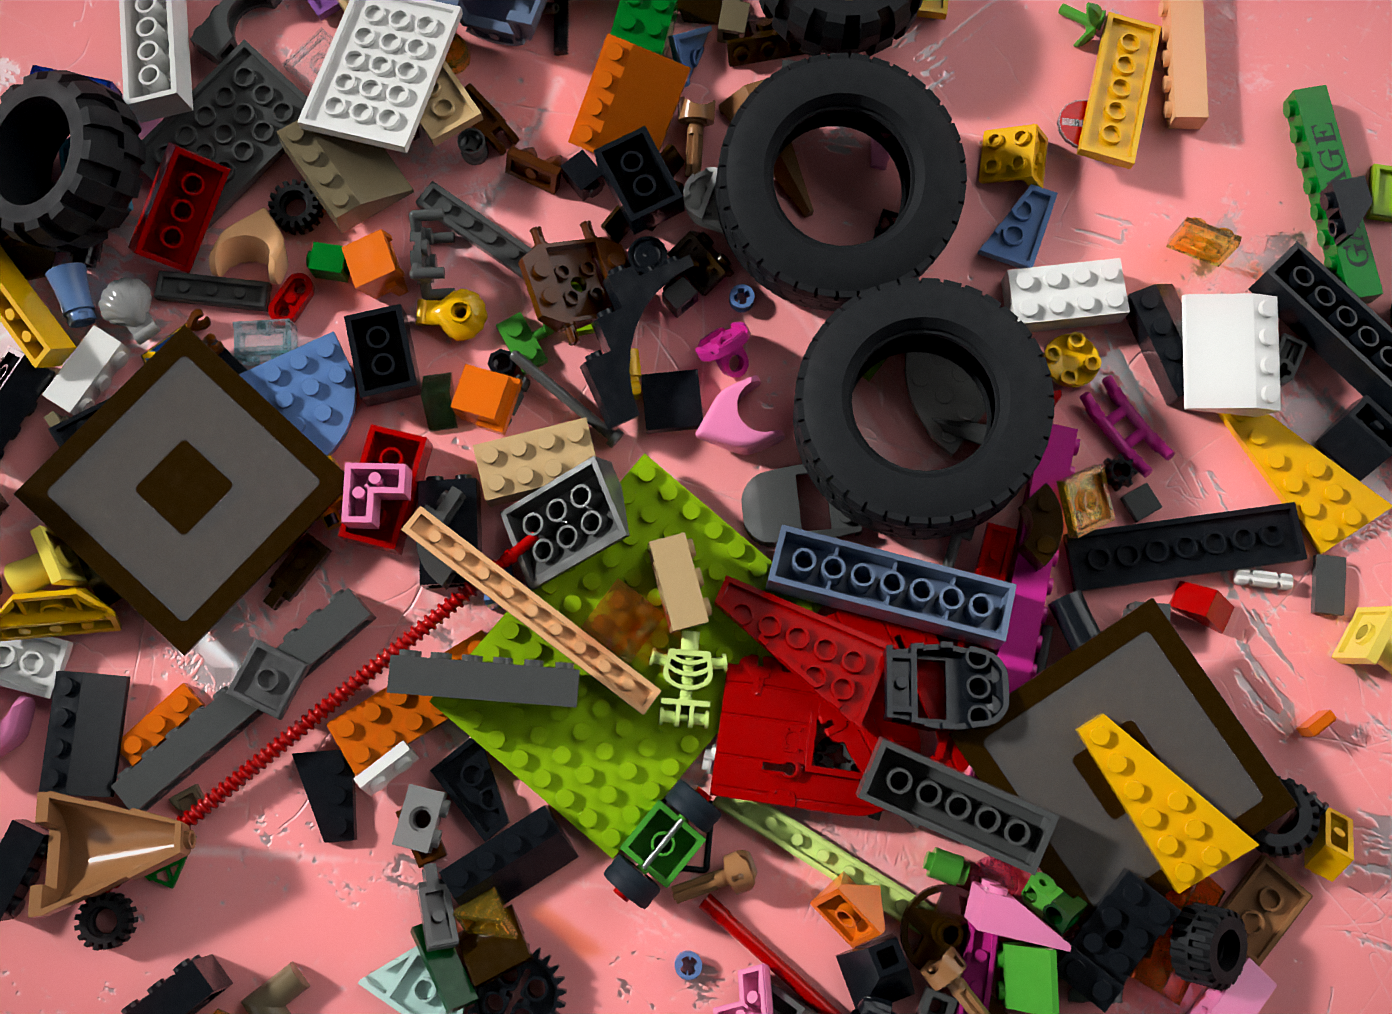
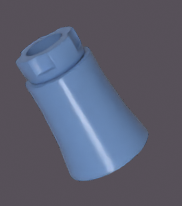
M72 262L49 269L45 276L56 295L70 328H79L94 324L97 318L89 288L86 265Z

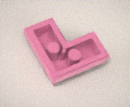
M763 963L738 970L740 1001L713 1008V1014H774L770 967Z

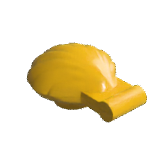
M461 288L453 291L441 301L417 300L415 325L441 327L450 338H454L457 341L476 337L483 330L488 319L485 302L479 297V294Z

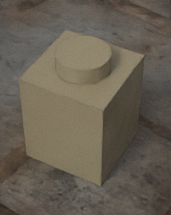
M723 0L717 28V42L726 43L728 40L746 37L750 16V3L743 0Z

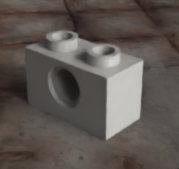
M409 784L392 845L424 853H432L433 848H438L442 837V830H438L441 817H447L451 800H447L448 793ZM426 810L431 816V822L427 827L420 828L416 823V816L419 812Z

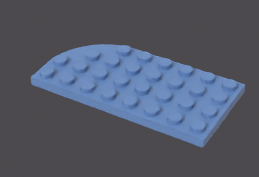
M334 331L239 374L326 456L332 455L347 436L356 411L357 385L352 367Z

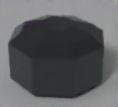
M499 349L491 353L487 363L490 371L508 376L513 375L517 364L510 359L511 351Z

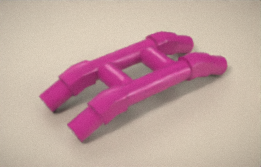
M1109 375L1102 379V383L1108 391L1107 394L1118 407L1116 410L1105 416V413L1101 410L1098 403L1095 402L1090 392L1083 393L1079 398L1092 421L1099 426L1125 460L1133 459L1132 467L1146 478L1152 473L1153 469L1143 461V458L1132 447L1145 439L1144 441L1156 453H1159L1166 461L1172 459L1175 452L1165 444V441L1156 432L1154 433L1127 400L1128 398L1122 389L1118 387L1113 376ZM1126 416L1137 430L1124 439L1113 425Z

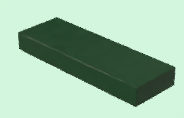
M422 923L412 927L410 933L447 1014L476 1003L478 996L455 947L427 952Z

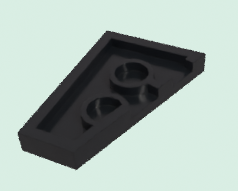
M469 738L430 770L485 842L510 823L486 751L474 739Z
M329 750L292 753L324 843L357 840L355 774L342 751Z

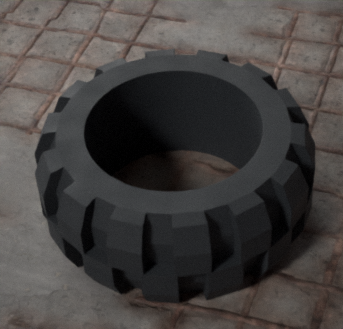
M759 0L764 15L768 19L773 18L772 27L788 44L793 40L799 42L802 53L810 56L821 55V53H848L851 56L852 53L859 54L865 51L869 57L892 46L893 39L897 40L905 35L914 23L918 9L923 1Z
M67 70L40 71L25 76L23 84H12L0 96V229L13 239L52 252H74L96 246L108 239V230L119 228L130 214L127 208L132 198H138L144 180L139 177L142 164H146V146L138 137L142 128L136 115L118 93L81 74ZM70 135V149L65 168L59 180L51 189V173L56 155L66 138Z

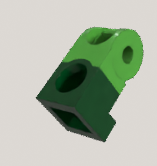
M1036 872L1035 875H1031L1021 892L1023 902L1060 936L1077 923L1088 905L1079 896L1074 899L1070 897L1060 887L1056 886L1050 876L1042 872Z

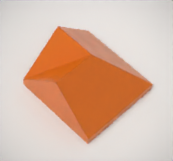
M844 871L810 902L811 906L852 948L882 935L885 931L880 885H857Z

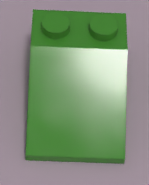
M999 941L995 966L1000 968V981H996L995 990L997 1000H1001V1005L1007 1009L1031 1014H1059L1056 950L1025 941Z

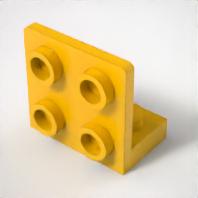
M1038 124L984 131L979 181L982 184L1023 180L1028 186L1033 184L1043 188L1048 137Z

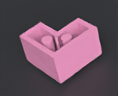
M345 462L341 522L348 528L379 529L381 500H411L413 471L406 464Z

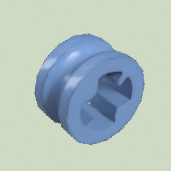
M738 284L731 289L729 303L732 309L742 313L749 311L753 307L755 295L750 286ZM738 293H744V297L746 295L749 296L746 298L745 304H740V300L738 302L735 301Z
M685 950L676 956L674 967L682 979L693 980L702 971V961L695 952ZM687 956L689 960L693 957L697 961L693 965L695 971L688 974V970L685 973L680 970L683 966L682 959Z

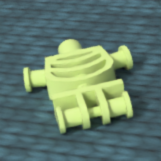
M682 631L681 649L670 648L667 654L657 652V648L653 647L649 665L652 666L655 663L664 666L663 677L665 681L681 690L679 699L660 698V703L675 704V711L664 710V707H660L659 725L667 722L674 723V727H679L680 721H687L688 728H692L693 725H704V729H708L709 711L705 710V713H694V707H710V702L692 700V690L708 685L712 680L713 670L723 669L724 672H727L728 668L726 654H722V657L711 658V652L698 651L700 632ZM676 655H682L683 659L677 657ZM701 657V659L695 660L694 658ZM673 660L682 664V670L672 666L670 661ZM706 662L705 668L693 671L694 665ZM668 670L681 675V684L670 678ZM707 673L703 682L693 685V676ZM681 705L689 706L688 715L680 714Z

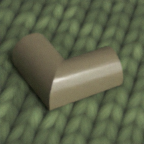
M292 961L245 997L241 1004L248 1014H291L286 1005L308 989L310 984Z

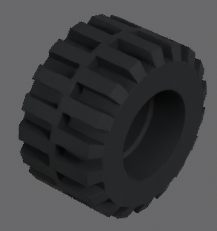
M1278 776L1298 805L1295 807L1298 814L1297 825L1292 831L1285 834H1273L1262 829L1251 838L1259 844L1256 850L1260 853H1267L1270 857L1274 858L1276 856L1290 858V855H1299L1303 853L1305 848L1309 849L1313 844V840L1317 838L1319 833L1320 815L1315 798L1307 792L1305 786L1296 784L1295 780L1291 778L1284 780L1281 779V776Z
M1198 902L1185 906L1184 910L1177 917V921L1174 922L1170 937L1172 967L1175 968L1177 976L1181 977L1184 981L1217 990H1226L1230 988L1231 984L1234 985L1238 976L1243 971L1247 958L1248 936L1243 919H1240V915L1237 912Z

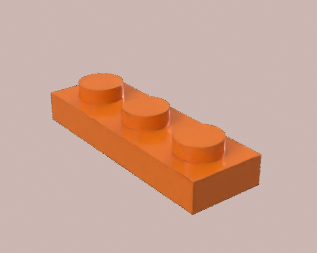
M182 683L122 737L120 752L132 766L137 765L143 760L141 755L153 746L158 747L166 740L165 735L177 726L182 727L190 720L189 715L197 708L205 706V703L187 683Z

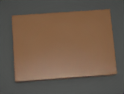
M1261 854L1220 907L1237 912L1240 915V919H1243L1248 936L1246 957H1250L1260 966L1312 899L1313 895L1267 856Z

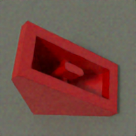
M1179 581L1169 602L1172 610L1220 634L1224 632L1235 608L1218 590L1185 581Z

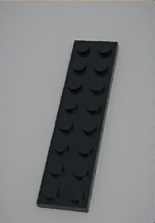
M1295 502L1063 535L1073 592L1269 566L1307 559Z

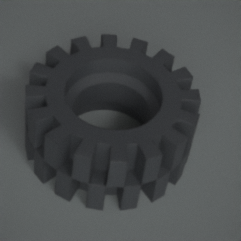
M292 179V185L288 181L282 182L285 186L282 189L277 185L275 187L277 194L271 192L269 197L272 201H268V206L271 209L269 210L270 215L283 231L286 233L289 231L292 235H296V231L300 235H304V229H308L309 232L313 231L314 229L311 225L315 224L318 226L321 223L318 217L323 218L324 213L321 209L324 208L308 184L302 180L299 184L297 179ZM295 199L304 200L306 202V209L298 216L287 214L286 207L291 201Z
M109 892L85 900L87 903L81 904L78 908L81 914H76L74 919L79 920V925L74 926L75 931L80 930L81 932L77 936L78 940H85L86 942L83 945L87 948L93 947L92 950L96 951L119 947L123 945V942H127L131 938L129 935L136 931L137 927H134L133 924L138 922V917L133 915L137 908L136 906H130L133 902L130 898L125 899V895L122 893L115 894V892ZM103 909L112 910L117 917V924L110 933L101 932L96 925V918Z

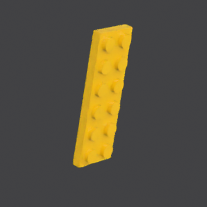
M1108 12L1103 26L1077 155L1130 170L1135 164L1162 26Z

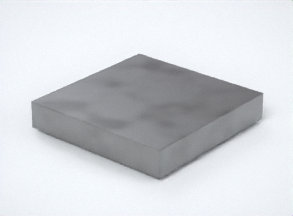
M255 639L226 693L278 720H282L311 666Z

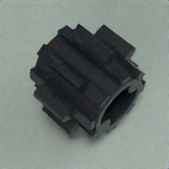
M1121 454L1116 455L1113 460L1106 458L1103 461L1104 469L1098 472L1105 480L1103 486L1110 485L1117 492L1123 485L1127 488L1133 485L1131 479L1138 474V471L1131 465L1133 459L1127 461ZM1119 469L1122 475L1117 477L1113 471Z

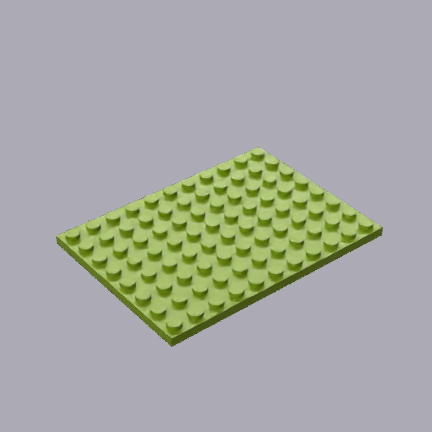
M645 453L620 481L630 536L532 591L662 690L645 714H640L509 612L504 614L470 655L483 656V662L493 663V657L512 658L514 665H524V659L544 661L543 667L555 668V662L574 663V669L580 670L577 707L433 696L429 701L612 859L621 850V845L659 799L662 800L719 730L726 672L723 669L713 670V677L708 685L692 690V700L710 702V707H694V713H705V710L709 711L708 729H704V725H693L692 728H688L687 721H680L679 727H674V723L667 722L659 725L660 707H664V710L675 711V704L660 703V698L679 699L681 690L665 681L663 677L664 666L655 663L652 666L649 665L653 647L657 648V652L667 654L670 648L681 649L682 631L700 632L698 651L711 652V658L722 657V654H726L727 665L728 663L739 664L744 656L751 654L759 655L757 666H763L764 656L777 660L714 605L726 575L815 613L823 606L765 590L772 561ZM685 532L686 538H692L696 556L692 560L694 568H700L704 585L700 590L702 597H708L712 615L708 617L709 622L704 625L670 634L647 546L650 541ZM676 655L677 657L683 659L682 655ZM695 657L694 659L699 660L701 657ZM673 660L670 661L672 666L682 670V664ZM706 662L694 665L693 671L705 668ZM668 670L670 678L681 684V675ZM707 673L693 676V685L703 682ZM681 705L680 714L688 715L689 706Z

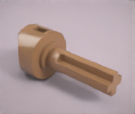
M684 96L680 97L678 122L688 126L685 177H690L693 173L695 175L701 171L703 127L714 124L715 100L708 104H698L686 99Z
M737 850L723 856L724 869H718L671 886L674 900L679 904L728 885L733 888L737 895L752 890L756 883L755 878L758 872L751 853L745 850Z
M953 946L945 952L942 959L929 960L920 969L921 974L934 991L948 987L949 991L968 1014H990L964 978L961 977L967 967V963Z

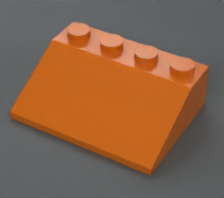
M607 33L568 142L594 153L595 149L645 126L660 152L691 68Z

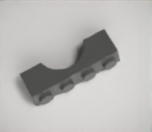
M222 0L219 5L212 9L209 17L203 24L194 30L190 40L200 54L216 65H219L238 46L235 31L242 16L256 8L276 9L282 0Z

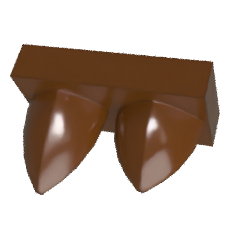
M511 146L506 155L505 173L555 195L560 187L561 165L564 162L561 155L542 160L538 158L534 147L520 150Z

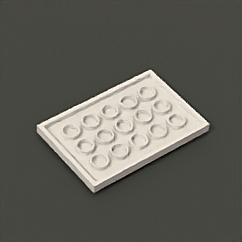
M349 0L297 121L299 127L313 132L408 153L462 18L463 12L461 7L432 0Z

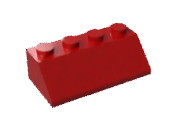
M169 142L128 248L135 254L190 274L231 169Z

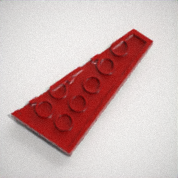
M726 575L714 605L859 730L884 670L883 651L886 645L891 644Z

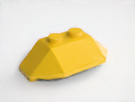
M70 587L57 591L37 590L34 593L13 594L0 609V641L122 630V624L116 612L86 588Z

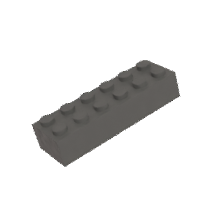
M399 649V655L390 656L387 693L577 707L580 670L574 669V663L555 662V668L543 667L544 661L524 659V665H514L512 658L493 657V663L483 662V656L462 654V660H452V654L431 652L430 658L421 657L422 651Z
M879 736L856 790V795L860 799L1032 875H1035L1060 817L1048 809Z

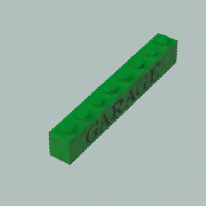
M1327 85L1293 90L1283 102V114L1289 122L1290 140L1295 145L1297 152L1296 162L1304 178L1303 189L1305 194L1308 195L1311 204L1310 215L1316 223L1318 231L1317 241L1319 246L1322 247L1325 257L1324 266L1365 304L1371 303L1384 293L1364 220L1362 219L1350 238L1341 245H1335L1334 238L1328 231L1326 212L1320 205V192L1331 182L1352 178Z

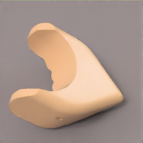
M263 207L230 225L219 235L209 254V267L212 275L221 277L229 268L235 267L239 263H246L248 261L254 263L257 261L268 266L269 279L272 284L280 285L289 266L283 235L267 208Z

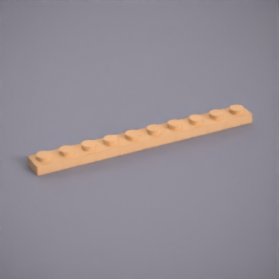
M422 506L416 510L401 529L405 534L640 714H645L662 691Z

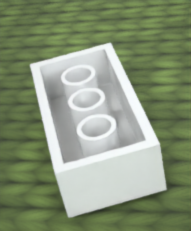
M1121 258L1007 270L1001 280L1004 306L1010 309L1018 317L1017 321H1022L1030 332L1121 323L1130 313Z

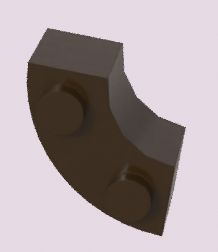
M1047 482L1017 508L1024 519L1025 534L1022 543L1016 550L1036 571L1046 566L1053 558L1063 534L1062 509L1055 493Z

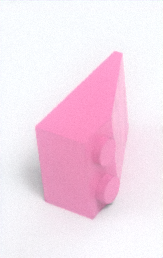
M982 878V883L972 881L964 917L978 931L1068 952L1071 951V945L1011 896L1007 888L1000 886V882L987 878Z

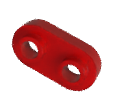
M294 273L281 286L268 307L269 316L276 324L280 326L294 324L315 293V285L309 276L304 273ZM299 287H305L303 293H297ZM284 310H290L287 316H281Z

